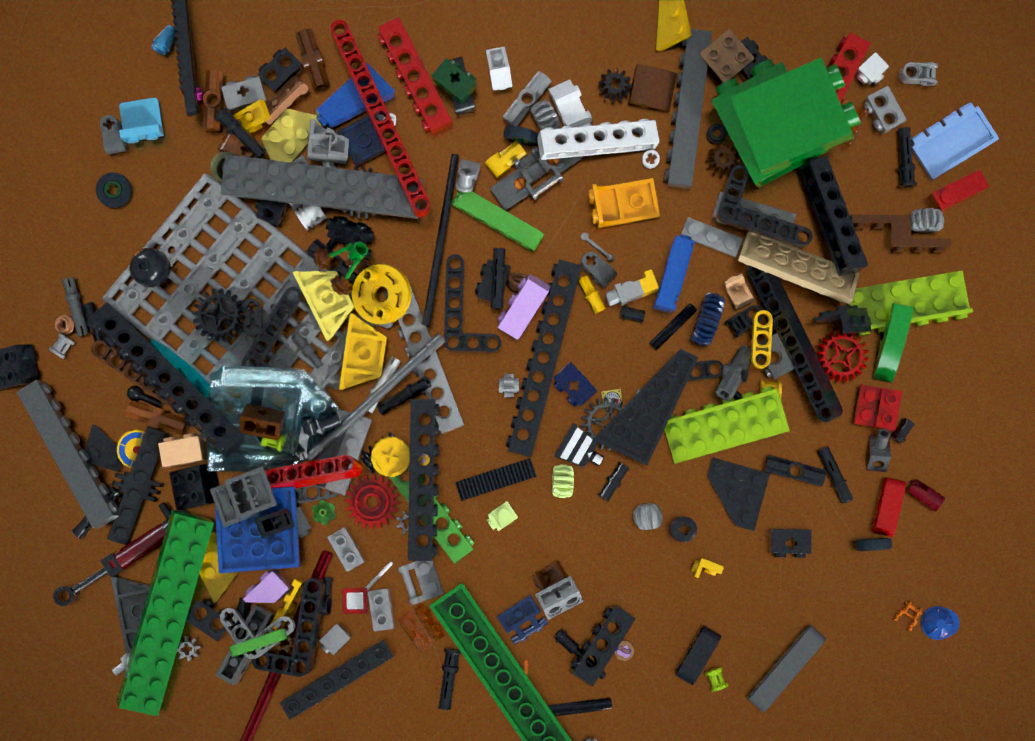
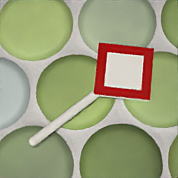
M390 561L365 588H342L343 614L368 613V590L392 566L393 562Z

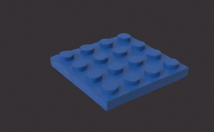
M295 487L272 488L277 502L276 506L263 510L260 515L225 528L222 525L215 505L219 573L300 567ZM288 508L295 527L269 539H262L255 519Z

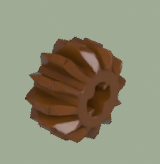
M726 142L722 144V148L719 144H715V150H709L712 156H707L706 158L707 161H711L708 164V168L715 167L714 174L720 170V176H724L725 170L729 175L731 170L737 166L735 163L740 162V158L735 157L739 154L738 151L732 152L733 145L729 149L726 148ZM723 156H726V161L724 163H721V158Z

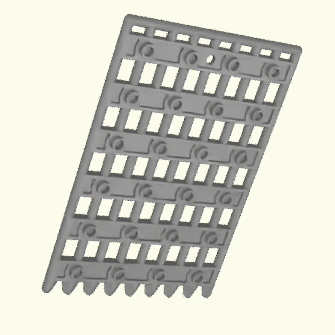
M205 173L142 248H153L156 244L160 245L161 247L158 250L166 254L171 267L178 260L191 270L187 277L183 280L171 270L168 278L178 285V288L172 295L159 285L155 288H148L138 284L135 280L128 286L125 282L131 276L129 264L106 292L102 300L105 303L108 302L124 319L150 340H156L190 364L203 376L218 395L242 413L245 405L251 404L254 381L249 384L243 378L212 376L221 366H242L241 362L256 337L248 336L244 328L239 325L237 329L241 331L240 336L233 344L228 341L224 342L222 336H220V341L217 343L227 351L219 360L206 349L211 341L207 339L208 334L204 337L200 335L203 329L199 331L194 329L188 335L175 323L182 315L192 323L193 319L198 318L192 315L188 308L194 300L201 304L202 302L198 300L199 297L204 300L206 299L200 293L208 284L218 293L219 289L222 288L224 289V295L228 290L232 292L231 297L234 294L238 295V299L235 302L238 300L244 302L251 293L264 304L261 309L263 327L287 288L296 287L302 292L293 272L329 270H320L314 263L312 256L272 224L256 218L257 212L241 199L235 196L221 195L222 184L208 173ZM206 183L211 185L204 194L199 192ZM194 198L197 199L198 202L190 210L187 206ZM227 199L241 210L234 219L220 209ZM183 213L185 215L184 219L179 225L176 224V219ZM214 214L228 224L222 234L208 224ZM257 223L271 234L265 243L250 233ZM170 228L173 232L165 240L162 237ZM202 229L216 240L209 249L195 239ZM244 239L259 249L252 259L238 248ZM189 245L204 255L197 264L182 254ZM171 246L175 248V252L172 254L168 252V248ZM287 248L302 258L295 268L280 257ZM232 254L246 264L240 274L225 263ZM275 263L289 273L283 283L268 272ZM220 269L234 280L227 289L213 279ZM263 278L277 289L270 298L256 288ZM120 289L123 293L116 301L113 300L112 297ZM152 290L166 301L160 310H157L145 300ZM291 291L288 294V300L291 302H295L299 298V294L296 291ZM349 292L348 294L352 299V292ZM224 300L225 311L235 313L232 304ZM302 300L298 307L307 313L306 317L301 323L293 317L290 319L288 324L295 330L289 338L283 334L280 335L278 341L283 345L276 354L272 351L267 356L270 359L268 364L274 368L293 369V364L300 358L313 369L309 375L331 398L325 387L328 386L340 390L341 377L337 372L342 371L348 327L344 332L340 329L337 330L334 336L338 340L330 348L317 337L321 328L310 306ZM210 303L206 309L209 311L213 310L216 303ZM139 306L153 316L147 325H144L132 315ZM247 307L246 310H249L251 316H254V311ZM279 309L277 312L278 317L286 318L288 316L287 309ZM218 311V313H216L213 316L217 317L220 320L221 318H223V316L226 315ZM359 314L357 315L359 319L377 330L375 328L376 324L366 321ZM204 317L208 328L215 331L213 319ZM233 319L225 321L223 326L225 324L230 326L233 323ZM254 320L251 321V326L248 327L252 333L255 332V329L259 328V326L255 325ZM393 323L377 325L382 326L384 328H391ZM270 325L267 328V333L271 336L275 335L278 331L274 328L275 325ZM170 330L184 341L177 350L163 340ZM299 333L308 345L312 342L325 353V356L321 359L323 365L317 369L312 361L303 355L302 349L293 339L296 334ZM259 342L256 349L263 353L267 347ZM200 355L214 365L208 375L193 364ZM248 359L246 362L247 367H256L257 365L251 359ZM297 379L294 380L301 385L294 394L292 392L289 394L280 393L288 399L282 409L267 398L273 390L269 385L266 387L263 405L266 408L285 411L284 428L281 435H286L285 449H289L294 445L288 433L295 434L294 423L299 394L302 391H308L303 383ZM230 380H233L245 390L238 400L224 389ZM280 383V388L287 391L288 389Z

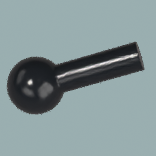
M133 385L127 390V397L131 401L141 400L158 408H161L163 402L157 398L143 393L139 386Z

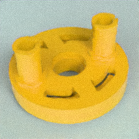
M378 264L367 267L357 276L352 287L353 305L358 314L370 323L389 324L397 321L406 313L411 302V287L408 279L399 269L390 265ZM380 287H385L388 290V298L385 302H381L377 298V291Z

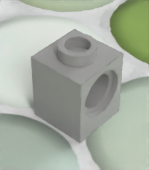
M338 622L319 640L322 643L320 647L327 654L331 652L334 655L352 636Z

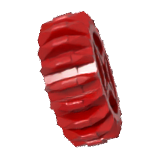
M835 330L834 336L829 332L827 333L828 339L825 337L821 338L824 345L818 343L817 348L821 349V351L815 352L817 356H820L818 359L825 369L826 375L830 373V381L836 376L837 383L841 382L842 377L843 381L847 383L849 382V377L852 380L856 379L855 373L859 376L862 375V371L859 368L866 369L867 366L862 361H868L869 358L863 357V354L868 353V350H862L861 347L866 344L865 342L858 343L861 339L860 336L853 339L854 333H849L847 336V333L844 334V330H842L840 335L839 330ZM837 340L846 341L853 347L844 349L837 343ZM831 344L833 347V357L827 360L826 353ZM839 351H841V353H846L849 351V353L846 354L843 358L844 361H842V359L834 361V359H836L837 356L840 355ZM856 352V363L851 368L850 356ZM838 363L842 368H845L846 372H838L831 365Z

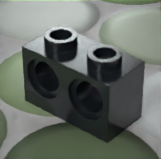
M285 47L283 50L279 49L275 52L273 59L269 63H264L259 68L257 75L276 93L291 77L296 76L304 67ZM290 59L291 64L288 67H283L281 65L283 60ZM270 73H277L276 79L272 81L267 79Z
M204 598V600L198 599L188 613L186 621L218 642L223 638L227 630L224 626L222 629H217L214 621L217 618L220 619V614L224 609L219 611L214 607L215 603L207 598ZM200 607L205 608L207 611L205 618H201L198 615ZM227 612L228 617L226 618V621L233 622V619L230 618L231 614Z

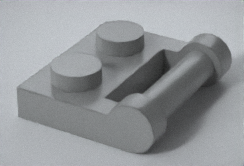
M415 561L397 568L399 574H402L410 598L408 600L410 606L444 594L433 561ZM411 569L415 570L423 593L421 596H417L409 573Z

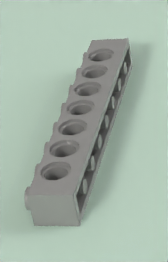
M411 288L409 308L398 319L401 327L397 328L401 339L405 338L408 344L405 346L408 357H413L431 339L427 327L422 325L423 316ZM386 289V291H384L383 293H384L385 298H386V300H387V298H388V290ZM406 315L414 316L412 324L406 325L403 320ZM414 333L421 334L420 342H411V335ZM435 351L413 371L415 376L419 375L420 378L424 377L425 372L429 369L434 370L436 373L435 378L430 380L432 386L424 390L422 394L426 393L428 399H435L432 397L433 389H442L443 394L440 398L435 399L436 404H439V409L442 406H447L450 409V413L447 417L436 416L435 424H439V430L444 434L465 425Z

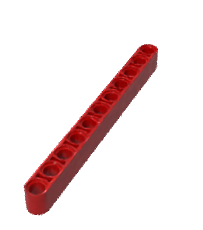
M335 20L330 27L335 46L412 212L417 217H425L430 210L427 194L348 24L344 20ZM337 29L345 30L342 34L335 33ZM345 46H351L353 48L351 51L348 52L343 50ZM353 63H359L361 65L358 69H353L351 67ZM362 80H366L369 82V84L367 86H361L359 85V82ZM369 98L377 99L373 104L367 102ZM377 115H383L385 119L383 121H377L375 120V117ZM390 132L393 134V137L386 139L383 135ZM393 150H399L401 151V155L396 157L393 156L391 152ZM406 167L410 171L407 174H402L399 170ZM410 185L418 187L415 192H410L407 188ZM421 202L426 205V208L419 210L415 206Z

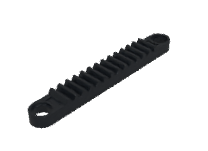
M171 0L173 4L171 5L174 17L173 23L175 25L173 29L176 33L174 34L177 47L176 53L178 55L176 59L179 62L177 64L180 76L178 80L181 84L179 88L184 95L187 116L199 115L188 0Z

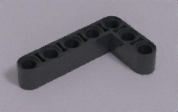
M742 165L735 166L728 176L717 210L718 220L724 224L802 248L807 246L813 239L810 229L739 206L749 173L746 167ZM740 171L744 176L743 179H735L734 172ZM729 190L737 192L738 196L736 199H731L728 196ZM722 209H729L732 213L731 217H724L721 213ZM741 215H748L750 223L744 224L740 219ZM760 221L768 222L769 229L763 230L760 227ZM779 227L787 228L788 235L782 236L779 233ZM799 233H804L807 236L806 242H801L798 239Z
M452 254L446 261L444 340L446 342L444 345L450 352L496 353L502 346L498 335L463 333L465 265L460 255ZM454 259L461 262V266L457 269L450 267V262ZM452 279L460 281L458 288L454 289L449 286ZM451 299H458L460 305L457 308H451L449 306ZM457 318L459 320L458 327L451 328L448 325L449 320ZM454 337L459 340L457 347L451 348L448 346L450 338ZM476 338L479 341L476 348L468 347L469 339ZM492 338L498 341V346L494 349L487 346L488 340Z
M289 287L285 290L241 362L242 366L246 367L247 360L253 358L256 360V367L274 368L264 361L302 302L303 295L298 288ZM291 291H296L299 294V298L295 302L288 300V294ZM281 308L288 310V316L284 319L279 318L277 315L278 310ZM270 325H276L278 328L277 333L273 336L267 333V328ZM259 342L267 344V349L263 353H259L256 349ZM247 372L252 376L263 375L261 372ZM292 378L287 379L291 383V387L287 391L280 388V383L284 379H271L267 384L283 394L291 393L295 387Z
M310 578L304 583L293 654L268 650L263 654L267 659L266 665L261 664L259 658L252 659V664L256 669L302 677L312 671L325 594V582L321 578ZM313 581L318 584L317 592L311 590V583ZM310 601L315 604L314 612L309 611L307 608ZM306 621L312 625L311 632L306 631L304 628ZM303 641L309 645L308 652L303 651L301 648ZM280 658H282V659H284V660L286 661V667H285V668H281V667H280V665H279V659H280ZM299 662H303L306 665L304 672L299 670Z

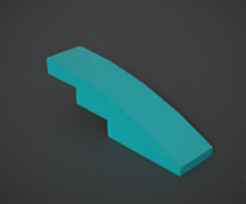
M154 339L150 341V344L209 401L211 400L215 390L203 376L169 348Z

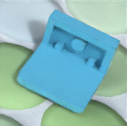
M157 98L124 102L119 105L123 128L119 132L120 138L123 141L137 143L139 140H155L158 137L164 136Z

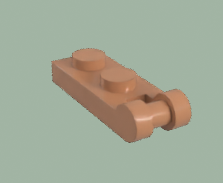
M298 76L291 77L266 102L271 117L266 121L269 125L300 94L307 93V84L302 82Z

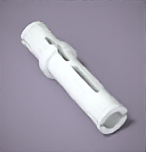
M393 356L389 357L381 377L378 378L374 387L370 388L369 396L395 373L401 363L400 360ZM378 402L368 410L370 413L373 414Z

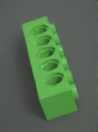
M401 474L389 477L409 503V481H403ZM422 474L418 481L420 485L426 486L424 482L427 479ZM423 494L418 498L419 504L425 506L429 502V497ZM434 496V504H438V515L434 516V524H436L440 517L445 518L448 522L445 529L437 527V537L435 539L455 564L474 549L472 545L475 543L468 534L463 535L460 531L463 528L456 518L451 519L448 515L451 512L444 502L440 504L436 499L438 496ZM425 514L420 515V519L427 525L429 518ZM452 533L457 534L460 538L459 543L456 545L449 543L448 537Z

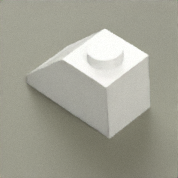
M505 47L486 50L493 90H504L512 87Z

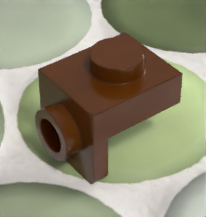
M557 561L533 574L536 587L542 591L567 578V575L560 562Z

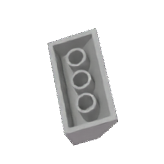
M339 409L336 410L341 421L351 413ZM365 417L358 419L317 460L350 455L359 461L373 421ZM352 478L317 484L315 486L346 497V492Z

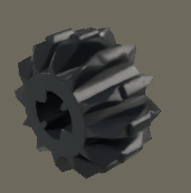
M615 68L614 73L608 69L607 75H601L603 81L598 83L602 87L599 92H607L604 96L605 99L612 96L611 100L615 102L617 96L622 101L623 95H629L627 89H631L632 84L627 83L631 79L630 76L624 77L626 71L623 70L618 74V68ZM613 81L619 83L618 88L615 89V86L611 87Z

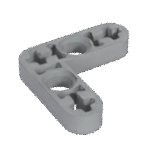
M226 608L220 614L221 623L236 644L265 635L267 632H274L276 630L273 627L275 626L276 629H279L283 626L282 621L290 622L288 625L289 630L285 629L287 636L295 629L294 620L291 617L283 616L255 636L236 609ZM227 612L229 614L233 613V621L235 623H238L240 621L241 624L236 625L233 629H231V626H234V624L232 623V621H226V618L228 617ZM241 627L247 632L244 639H239L236 635L237 630ZM277 643L265 646V649L263 647L256 649V655L254 653L249 654V652L244 653V655L249 659H257Z

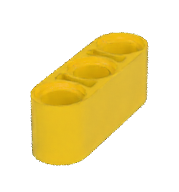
M765 310L757 312L753 318L751 364L756 369L767 367L771 360L773 319L771 313ZM759 315H765L768 318L766 325L758 323ZM758 335H764L767 338L765 345L757 343L756 338ZM757 355L765 356L766 362L764 365L756 363L755 358Z

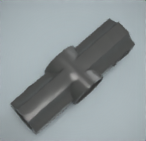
M741 346L732 362L725 364L723 368V379L716 390L717 396L723 400L730 401L740 383H745L748 379V368L751 365V348L748 346Z

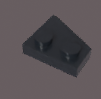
M92 424L85 451L90 457L88 459L90 464L121 472L123 464L117 456V445L97 425Z

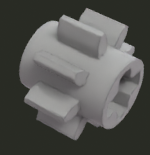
M504 374V378H499V393H504V397H514V393H519V378H514V374Z
M403 511L404 517L396 518L400 521V525H397L396 528L402 527V534H405L408 528L405 527L403 520H407L409 515Z
M185 636V642L180 640V646L177 649V652L181 654L179 659L187 657V660L191 661V655L199 656L196 651L201 646L195 643L197 638L189 640V636ZM187 643L189 647H192V650L189 651V653L188 650H184V647L187 646Z

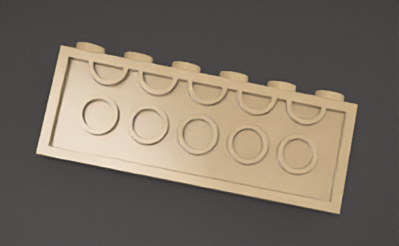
M749 231L747 232L738 261L836 299L839 302L851 304L859 272L839 276L832 261L789 244Z

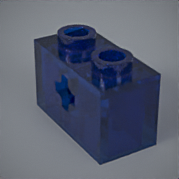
M572 362L567 364L553 377L555 381L553 385L560 392L563 390L568 395L566 399L574 407L578 405L580 408L598 391ZM570 381L572 383L578 382L577 391L569 389Z

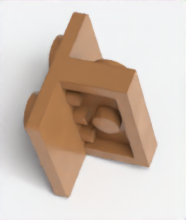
M730 29L700 53L702 59L723 83L732 77L736 78L742 69L754 60L753 55Z

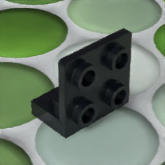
M202 464L169 473L177 511L215 503L210 489L218 487L215 469H207V464Z

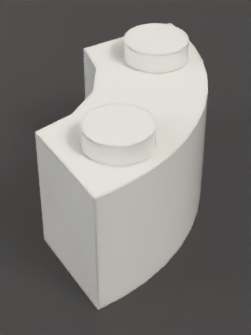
M570 79L549 89L551 98L564 126H573L574 128L584 124H591L590 122L593 121L589 110L585 111L579 98L582 96L577 85L574 86Z

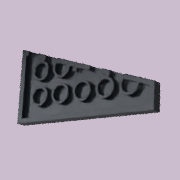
M680 349L593 440L647 466L699 357Z

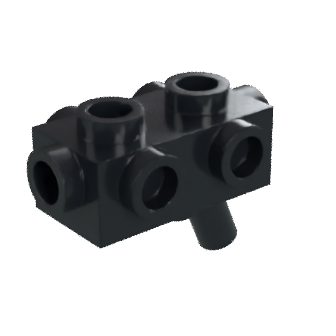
M334 216L333 219L328 218L325 228L328 230L327 237L331 238L326 244L329 249H333L338 242L341 244L352 243L353 245L356 242H362L367 245V243L372 242L374 236L371 227L362 222L349 221L344 216Z

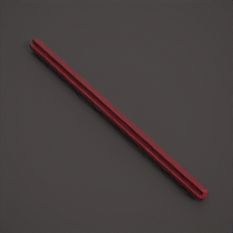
M326 550L322 551L311 578H323L332 558V553ZM313 581L311 583V590L317 592L318 584ZM301 601L293 617L295 629L287 636L288 639L283 640L279 649L281 653L290 654L294 645ZM311 601L307 605L308 610L312 604ZM280 658L279 665L281 668H284L286 661ZM269 672L240 741H252L281 674Z

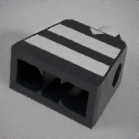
M574 423L554 455L556 458L583 468L588 461L599 466L604 458L603 455L594 451L598 443Z

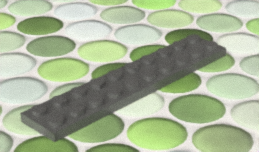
M234 155L225 156L221 195L418 219L412 212L396 175ZM410 185L407 189L410 192H415L418 187ZM420 203L416 204L415 207L417 209L420 208Z

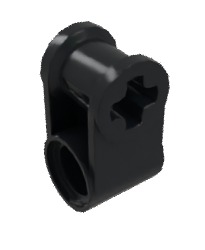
M752 305L725 321V324H728L734 332L735 338L753 326V319L749 317V311L755 309L759 312L762 310L760 306ZM759 315L758 322L762 320L764 315Z

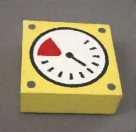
M621 389L601 391L602 403H604V397L608 398V403H611L612 398H615V405L622 401ZM604 407L603 410L608 411V407Z

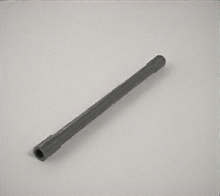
M439 333L433 336L420 351L342 420L341 426L335 427L323 439L314 444L307 451V458L310 461H315L336 439L424 359L446 341Z

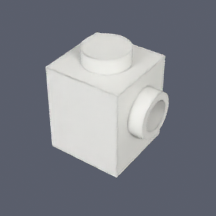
M875 52L858 68L856 72L857 79L862 84H867L868 86L873 82L877 84L884 78L882 73L889 66Z

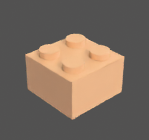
M195 433L183 435L184 439H179V437L163 439V443H158L162 467L172 468L207 461L206 442L199 434Z

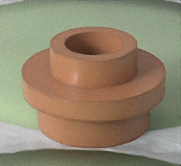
M61 315L55 321V329L64 335L70 334L74 329V321L69 315Z

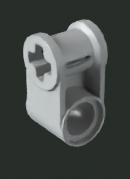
M909 62L899 71V79L905 84L937 85L936 68H938V64L932 62ZM906 69H910L913 72V77H909L906 74Z
M461 159L456 182L457 190L461 192H471L473 190L481 163Z

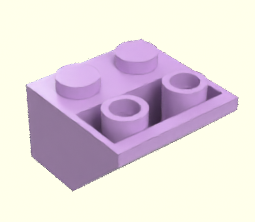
M270 570L259 578L261 582L258 585H252L245 592L247 596L243 600L245 602L275 603L280 601L294 586L278 570Z

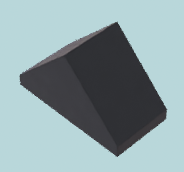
M288 508L255 519L262 539H269L295 527Z

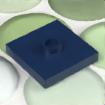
M368 116L337 131L339 135L349 139L348 153L355 166H359L384 153V149Z

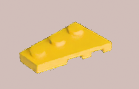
M659 0L656 50L661 52L692 36L684 0Z

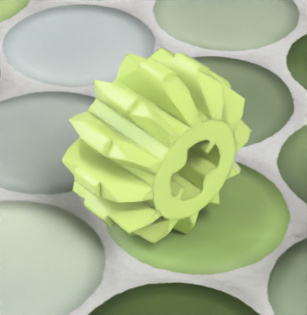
M562 464L555 465L552 471V494L559 498L571 497L574 486L572 466Z

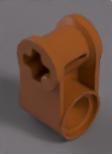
M226 131L217 148L219 151L231 152L242 157L256 158L252 152L244 154L243 152H248L249 149L233 134H228Z

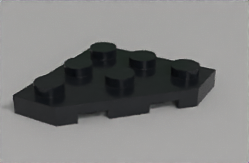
M712 457L707 478L730 516L734 526L754 531L770 473Z

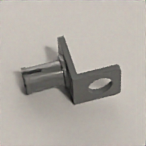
M879 429L877 436L871 435L869 438L870 458L867 470L886 472L891 459L890 431ZM875 461L884 462L882 466L873 465Z

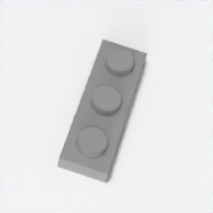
M689 217L681 233L692 237L691 240L734 258L743 238Z

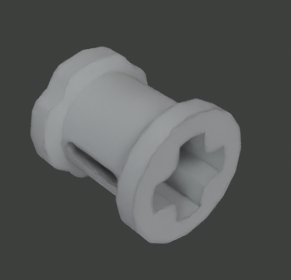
M59 333V338L53 347H49V350L64 359V354L70 345H74L75 342Z

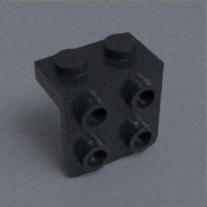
M848 305L836 307V311H823L819 313L818 317L814 318V322H835L841 320L844 334L872 331L870 326L871 319L868 316L867 308H858V305L849 307Z
M33 344L12 345L0 349V390L18 385H29L33 381L39 380Z

